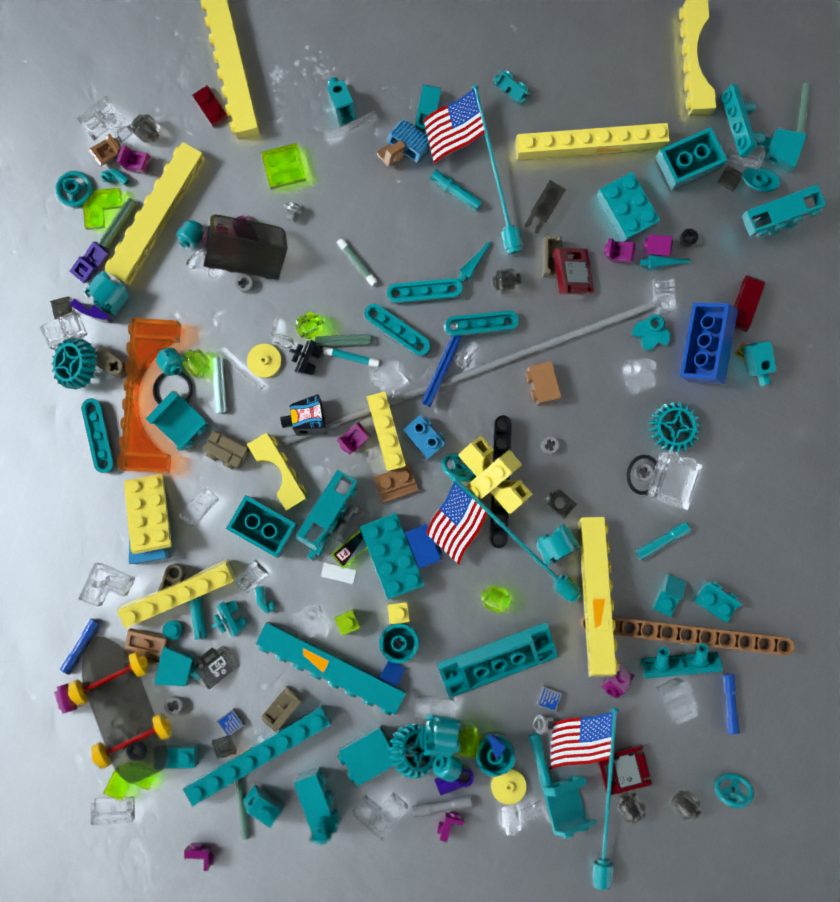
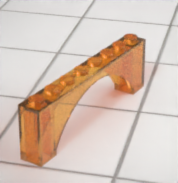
M132 318L131 323L128 325L130 342H127L126 350L129 353L128 361L125 362L127 380H124L123 388L126 391V395L122 400L124 417L121 418L120 426L123 429V433L119 438L121 456H118L117 465L120 467V471L170 474L171 455L165 454L153 443L142 425L138 410V393L142 378L149 365L157 357L158 352L175 342L180 343L181 323L178 320Z

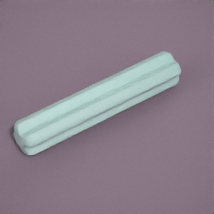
M215 357L211 360L215 412L223 414L226 413L223 359Z

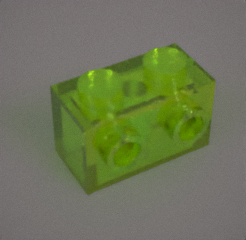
M465 723L464 726L461 725L458 732L460 748L456 755L476 759L481 736L476 725Z

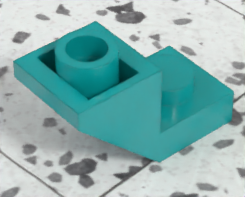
M423 84L415 121L416 128L425 129L423 120L437 110L441 93L440 87Z

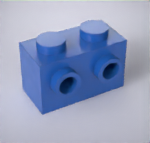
M427 524L405 532L419 569L440 561V556L443 555L440 546L435 545L434 541L426 534Z

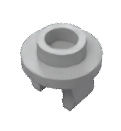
M290 201L289 204L285 203L284 207L288 208L284 218L289 221H294L296 214H302L303 212L300 210L301 206Z
M537 715L533 722L534 729L539 735L553 732V729L548 727V722L554 721V718Z

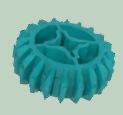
M75 337L64 339L63 343H58L59 348L54 349L55 355L52 356L54 361L51 363L53 365L51 372L55 373L54 379H57V383L62 385V387L75 390L85 388L87 384H91L90 379L95 378L93 373L97 371L95 366L98 364L95 360L98 355L94 353L95 348L91 346V343L82 338Z
M672 401L669 406L665 403L662 405L663 409L660 407L656 409L658 414H652L655 420L649 421L650 425H654V427L649 429V432H655L651 439H658L655 443L656 446L661 443L663 444L661 450H665L668 446L669 453H672L674 448L676 453H680L681 448L683 451H687L688 446H694L693 441L699 440L695 434H701V431L696 429V427L701 426V423H696L695 420L700 417L692 415L695 413L694 409L688 411V404L682 408V402H678L675 405L674 401ZM675 412L671 422H662L663 417L667 413ZM682 416L686 418L689 426L682 422ZM675 423L679 427V429L676 431H674L671 426ZM661 428L668 432V439L663 435ZM679 433H688L684 441L676 443Z
M407 724L404 727H400L398 732L393 734L395 739L390 740L392 747L388 748V750L392 751V755L389 758L394 760L391 765L397 766L395 772L401 773V776L410 779L422 778L423 775L430 774L429 770L433 769L435 756L423 754L425 749L420 746L422 726L419 724Z

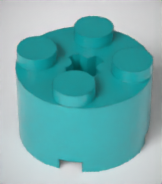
M101 271L83 293L87 298L92 296L93 303L99 308L115 316L129 299V294L126 292V287L119 282L115 284L110 280L111 277Z
M565 524L556 528L553 535L545 534L537 539L538 544L536 548L547 566L551 564L550 560L555 563L571 554L575 550L574 547L576 550L581 548L570 527H566Z
M406 623L388 625L383 630L379 640L381 653L393 663L409 661L416 654L419 645L416 631ZM397 638H401V641H404L405 644H401V647H397V644H395L393 641H397Z
M427 715L425 718L427 724L426 726L422 725L420 733V746L425 749L423 754L450 758L453 753H458L460 748L458 741V732L461 727L460 721L455 720L453 717Z
M486 733L476 743L475 759L483 773L497 777L512 769L515 762V751L507 737L500 733H493L505 743L506 748L497 759L495 756L492 758L490 753L493 752Z

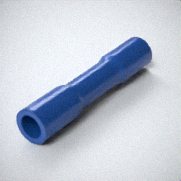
M93 618L89 619L74 648L61 665L60 671L70 675L87 643L92 639L100 626V622Z
M723 674L728 734H740L735 674Z

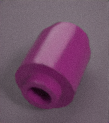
M68 683L56 687L57 691L54 692L58 710H61L62 714L77 710V705L68 695Z

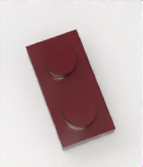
M208 85L192 94V97L212 127L229 118Z

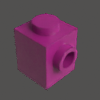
M649 234V237L645 238L644 249L647 250V254L671 256L674 237Z

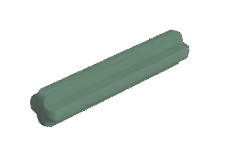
M127 198L99 240L101 246L104 248L110 247L137 206L136 201Z
M370 334L316 336L315 345L319 347L370 345L371 336Z

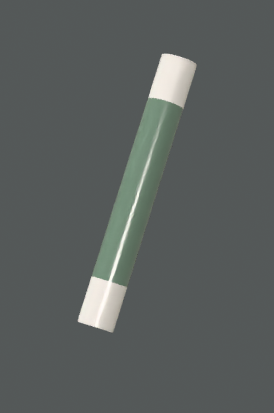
M343 238L339 239L337 244L371 286H374L378 281Z

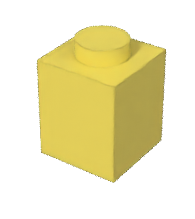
M407 601L388 604L390 624L409 622Z

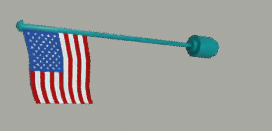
M473 85L472 90L459 100L434 111L423 120L433 162L435 165L446 155L468 146L485 134L507 224L504 227V231L501 232L504 247L508 254L523 251L520 229L510 224L479 98V86Z
M453 476L451 489L445 501L431 519L426 534L457 564H460L465 550L478 534L488 513L555 579L553 581V588L566 601L573 603L581 596L582 591L580 587L567 574L557 576L457 479L458 476Z
M616 707L612 708L611 712L596 716L566 718L553 723L550 770L564 765L591 764L609 759L602 857L594 861L592 882L594 887L599 890H609L613 879L614 864L606 858L616 717L617 712H619Z

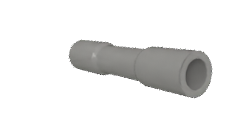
M470 795L447 801L414 805L412 809L414 818L443 811L471 808L472 803Z

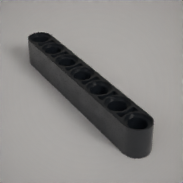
M505 415L498 416L493 424V463L508 450L511 451L512 423L510 418ZM499 420L506 421L507 428L500 429L497 426V422ZM504 439L507 443L506 448H499L497 440ZM491 494L490 511L495 516L501 515L504 518V524L508 527L509 513L502 506L500 507L495 504V497ZM490 516L489 542L494 548H503L507 544L508 533L501 526H497L494 523V519ZM496 534H500L503 537L501 545H496L493 542V537Z

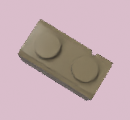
M215 430L212 431L209 440L203 448V451L207 452L206 456L214 461L219 458L224 461V466L232 470L234 467L240 469L250 450L248 447Z

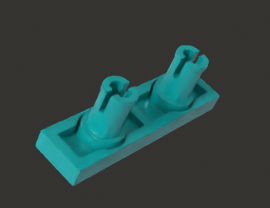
M732 83L721 94V99L739 156L747 157L758 145L765 141L766 136L763 132L752 130L748 114H752L755 111V103L744 101L738 84Z
M704 643L697 645L695 654L669 656L668 648L660 647L657 651V657L642 658L640 661L644 679L722 672L723 668L718 651L709 652L708 646Z

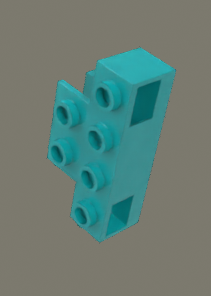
M816 184L747 210L741 217L750 237L754 235L760 237L767 233L771 236L780 232V229L783 227L789 229L798 225L797 223L802 221L804 216L810 215V217L820 214L821 209L826 206V202L819 185ZM813 198L816 206L808 209L804 200ZM770 216L772 223L759 228L755 227L754 219L757 222Z
M337 469L296 534V539L315 551L318 547L322 548L328 539L327 535H332L333 531H335L338 523L337 519H342L348 507V504H346L349 497L353 499L358 491V488H356L357 481ZM342 480L351 485L345 496L336 491ZM317 524L324 528L314 544L306 539V537Z

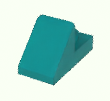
M668 574L652 609L671 617L678 601L683 599L686 582Z

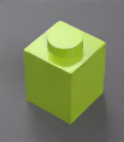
M354 609L334 618L341 636L361 627Z

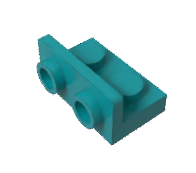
M714 581L712 583L705 582L693 601L724 623H727L737 607L740 608L742 606L738 602L739 598L730 592L727 594L722 591L723 587Z

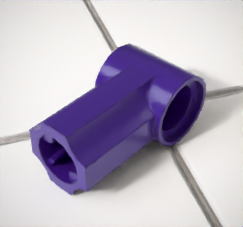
M465 765L462 766L461 773L468 772L470 774V778L466 781L461 780L459 777L453 782H447L439 777L435 778L440 796L472 785L474 781L472 769Z

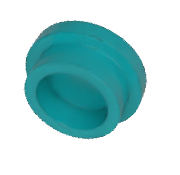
M168 621L163 626V635L168 637L167 639L176 640L182 634V626L177 621Z

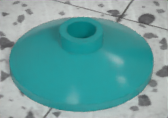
M753 166L746 168L742 175L744 182L757 191L772 192L778 189L780 185L778 176L763 167Z

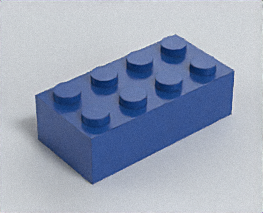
M693 302L680 373L681 378L688 382L725 384L738 310L730 303Z

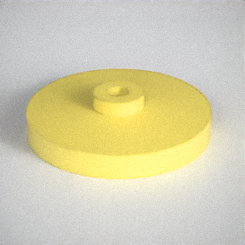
M270 344L256 345L247 356L248 368L254 375L260 378L272 377L281 367V355Z
M512 768L509 772L492 778L491 790L499 802L507 805L515 804L526 793V781L518 770Z

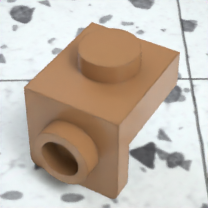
M108 134L104 141L91 147L89 152L98 164L103 166L118 157L121 145L116 138Z
M401 140L394 145L388 144L377 151V156L389 167L402 159L406 145Z

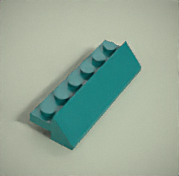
M546 622L450 659H445L437 663L448 696L452 698L556 659L558 655Z

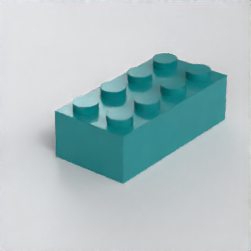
M397 513L359 527L386 600L424 586Z

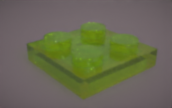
M297 143L261 152L271 190L307 180Z

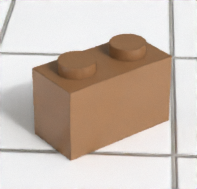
M552 361L528 367V372H525L527 382L531 383L533 388L530 391L533 402L536 401L537 405L559 400L561 394Z

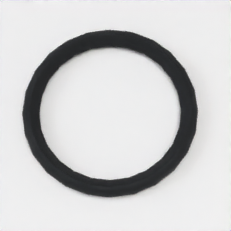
M180 372L178 375L186 380L189 387L188 396L185 399L189 402L193 392L192 383L187 375ZM163 373L157 377L153 384V396L158 405L161 401L157 396V385L166 376Z
M650 455L635 457L629 464L626 473L630 489L639 495H647L654 491L661 477L660 466ZM640 459L652 461L657 471L654 485L646 491L637 490L630 479L631 469Z

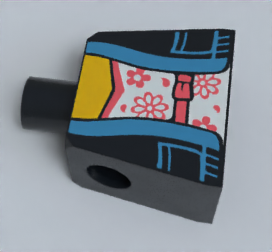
M319 394L290 404L291 415L280 417L282 428L292 426L297 436L327 434L323 405Z

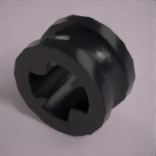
M694 229L684 230L679 238L680 243L684 247H692L698 240V233ZM687 234H689V237H693L690 242L688 239H685Z
M132 742L127 747V755L132 760H141L147 754V747L143 742ZM135 746L137 748H141V752H138L140 754L139 756L137 754H133Z

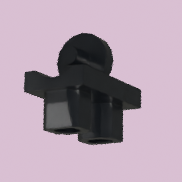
M307 340L304 348L301 344H298L296 350L290 348L289 353L293 354L291 361L297 363L294 372L298 374H314L316 365L309 363V358L312 356L319 359L323 352L322 348L315 345V341Z

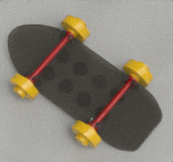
M96 637L89 642L84 653L82 663L83 683L78 679L69 683L68 695L77 706L87 703L88 700L104 741V744L99 742L91 747L93 763L100 769H104L112 763L115 771L122 779L130 784H134L166 768L168 755L165 739L172 736V724L164 714L155 715L141 680L142 676L148 674V662L145 656H142L138 651L129 654L113 640L105 637ZM132 742H143L147 747L146 756L141 760L130 759L127 755L129 744ZM135 746L133 754H137L139 756L140 754L138 752H141V748H137Z

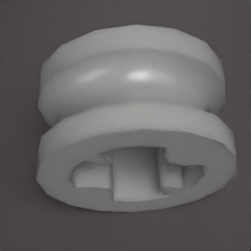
M243 274L236 278L235 286L241 293H248L253 288V281L248 275ZM244 279H246L247 283L249 282V285H246L245 288L239 285L243 283Z
M547 437L541 442V449L545 454H553L558 450L559 443L554 437ZM548 440L551 441L550 443L554 442L555 444L552 447V451H549V448H545Z
M648 464L637 466L634 472L635 477L639 481L651 479L653 476L652 467ZM643 467L648 472V476H644L645 478L641 477L642 474L639 473V470H643Z
M173 696L167 699L164 707L168 714L176 715L182 711L184 703L180 697ZM177 701L178 704L176 705H179V708L172 710L170 708L172 706H169V704Z

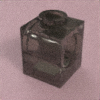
M560 489L556 492L552 490L546 497L548 502L545 505L562 519H565L577 505ZM556 498L563 499V508L560 509L555 506Z

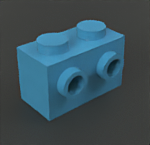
M419 415L403 429V432L425 458L429 460L445 446V437L439 431L435 432L431 428L433 424L426 416L423 418Z

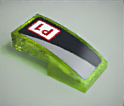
M360 530L331 553L342 569L367 550Z

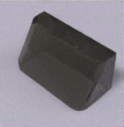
M214 214L209 220L203 266L210 269L226 270L231 273L237 272L248 276L279 280L288 250L286 232L279 226Z

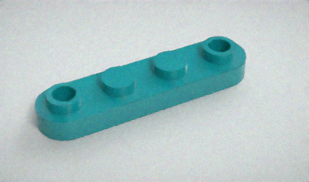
M456 278L395 283L388 287L387 297L390 302L395 304L452 299L460 296L462 284ZM451 286H454L456 288V291L451 292L449 288ZM397 291L400 293V296L394 297L393 293Z
M370 304L366 307L365 318L369 323L416 356H424L429 352L430 343L427 338L380 305ZM377 312L378 315L377 317H372L371 313ZM422 344L424 349L418 350L417 345Z
M510 310L451 316L445 321L444 330L450 336L510 331L518 325L519 318L515 312ZM505 319H509L510 324H507ZM450 325H455L456 330H452Z
M89 398L82 403L81 410L94 468L98 472L106 474L114 469L115 461L102 404L96 399ZM95 405V411L91 412V406ZM107 461L108 466L104 468L103 462Z

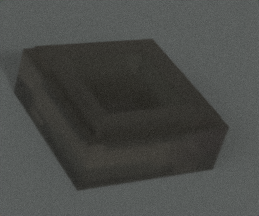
M727 165L717 183L733 192L740 182L743 173Z
M67 296L50 301L55 320L75 316L74 309L70 305L72 302L71 297Z
M231 735L212 740V746L217 759L237 754V749Z

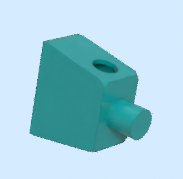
M337 77L330 78L326 88L339 126L342 127L356 122L354 102L345 81H339Z
M776 129L771 137L766 136L765 141L758 146L766 148L764 154L766 161L790 173L796 167L807 134Z
M758 341L741 346L749 375L758 376L760 386L771 384L769 373L776 371L771 341Z
M165 646L162 649L154 684L187 686L191 678L201 680L204 669L194 667L195 657L173 647Z
M256 784L253 785L243 800L247 813L269 828L274 824L285 806L283 802Z

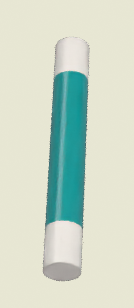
M325 346L322 354L377 368L379 364L377 359Z

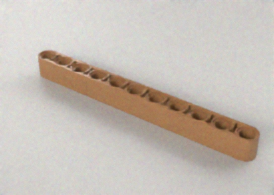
M585 615L580 619V625L584 630H586ZM612 616V619H615L616 630L613 631V635L693 645L704 643L710 647L777 655H790L795 649L794 642L791 639L781 636ZM631 622L633 629L631 632L626 633L624 626L626 623ZM646 625H651L652 632L649 635L644 633ZM666 627L671 629V634L668 637L663 635V630ZM688 629L690 637L685 640L682 634L684 630ZM704 632H708L710 636L706 642L702 640ZM724 634H727L729 637L726 644H723L721 641ZM746 636L748 643L742 646L741 639ZM765 638L767 646L762 649L760 642ZM785 641L786 648L781 651L780 643Z

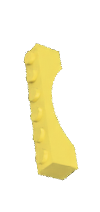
M686 0L683 7L679 10V18L682 20L683 25L681 26L680 35L684 39V44H682V55H685L683 73H686L684 89L688 94L686 109H689V116L711 115L716 109L715 89L702 74L697 57L699 34L709 19L708 0Z
M228 559L175 585L120 605L117 613L124 627L128 628L234 582L235 574Z

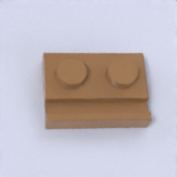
M410 464L374 477L382 503L419 491Z
M130 628L127 632L123 657L129 658L130 654L138 651L142 656H145L148 663L159 665L162 649L166 646L168 637Z

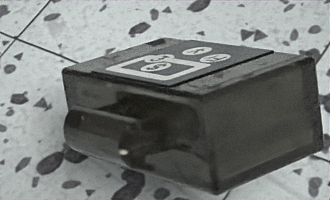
M221 646L215 650L212 647L199 657L201 662L193 668V671L199 677L201 685L210 690L235 670L239 664L229 648Z

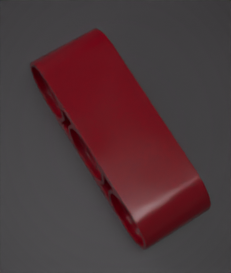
M749 275L744 277L734 307L738 310L736 329L747 332L750 328L765 281Z

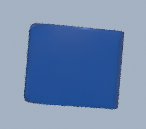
M388 660L379 678L396 687L406 668Z
M488 732L487 736L497 759L506 748L505 743L493 733Z

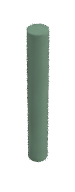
M803 83L797 127V132L805 133L810 83Z
M242 778L235 781L242 840L250 838L247 812L243 802L245 798Z

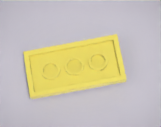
M157 474L124 481L131 553L137 554L172 547L164 476Z

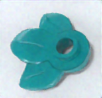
M658 314L649 316L646 321H639L632 330V336L641 337V343L645 351L653 349L658 342L662 345H668L670 340V333L665 328V321ZM656 321L658 327H653L652 322Z

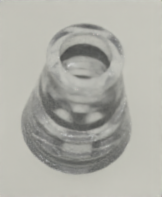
M470 341L454 355L453 363L462 370H465L466 367L468 368L476 351L479 349L478 345Z

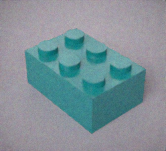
M712 127L660 149L655 157L671 190L722 168L728 161Z
M633 171L600 188L596 194L598 201L622 242H628L656 227L660 222L657 213Z
M245 495L226 529L272 556L279 558L298 524L252 497Z
M320 767L297 775L294 786L311 833L320 816L328 818L329 829H333V833H336L340 825L341 815L338 808H334L333 801L335 800L333 793L327 789V776L324 771L321 772Z

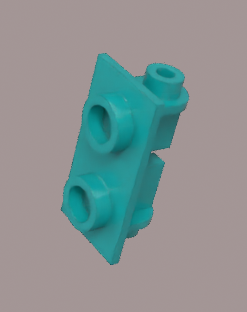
M499 69L498 71L502 74L500 76L496 75L493 79L495 85L505 93L510 87L511 91L508 96L515 100L516 103L523 104L526 100L524 96L526 94L531 95L527 91L529 87L522 81L518 84L513 80L515 76L507 69L505 72Z
M320 816L317 819L309 842H315L316 845L327 844V841H331L333 829H329L327 817Z

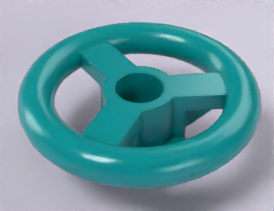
M80 171L64 173L59 177L55 185V193L58 200L68 207L84 205L88 202L93 192L91 180ZM77 176L85 182L78 183L74 178L69 177ZM62 184H63V189L69 194V199H68V200H66V199L62 196V193H61V186H62ZM87 188L85 196L81 200L75 201L76 194L80 190Z
M448 454L442 459V469L451 479L453 476H458L457 479L460 482H469L476 478V475L468 466L459 462V460H462L458 456L459 454ZM449 460L453 463L451 470L447 466Z
M728 773L721 775L715 782V793L724 804L734 808H744L752 803L754 789L744 777ZM732 779V785L729 788L721 789L722 782ZM739 782L747 788L748 797L741 792V789L738 787Z

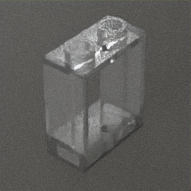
M668 450V453H660L646 496L679 509H688L702 465L697 464L693 458H681L679 453ZM670 461L690 468L680 498L661 491Z

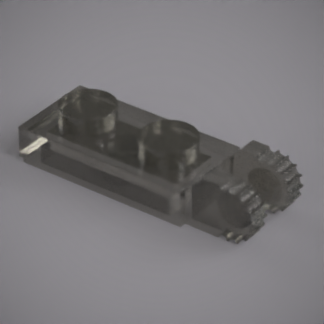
M550 180L531 210V215L524 226L526 228L530 227L534 217H538L541 221L534 231L538 234L544 223H547L566 189Z

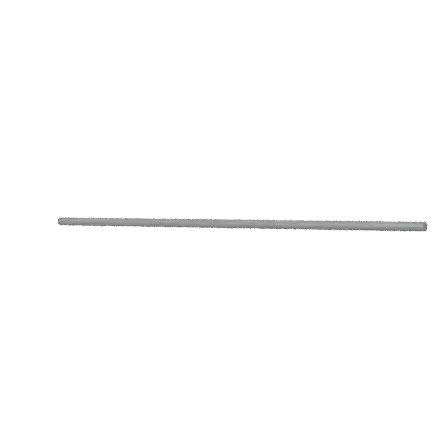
M654 301L445 378L440 388L655 309ZM429 385L389 399V407L424 395ZM367 407L325 423L326 430L328 431L371 415L370 408ZM295 434L282 439L281 442L283 447L314 435L297 436Z

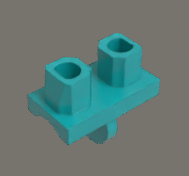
M234 600L227 603L222 602L216 606L219 614L213 616L216 622L211 625L213 629L218 627L220 632L223 633L226 631L225 624L230 636L233 637L247 626L243 617L233 621L230 614L239 610Z

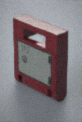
M557 248L553 250L559 293L567 295L592 294L594 287L588 249ZM567 255H574L573 259H568Z
M642 744L614 751L613 774L615 781H612L611 795L652 785L651 779L644 780V778L650 777L645 753L637 754V751L643 750ZM609 759L598 762L606 795L608 780L604 766L609 765Z

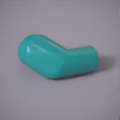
M116 168L105 170L100 174V179L103 182L118 181L126 186L130 181L129 177Z
M264 586L256 587L255 595L258 606L264 613L274 612L275 603L273 601L267 602Z

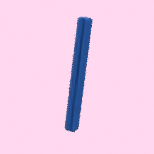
M451 336L423 397V405L431 407L463 336Z

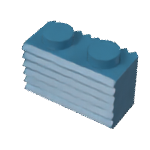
M402 119L389 133L387 142L394 145L401 140L406 145L403 154L416 163L430 149L427 134L417 130L411 122H407L405 119Z

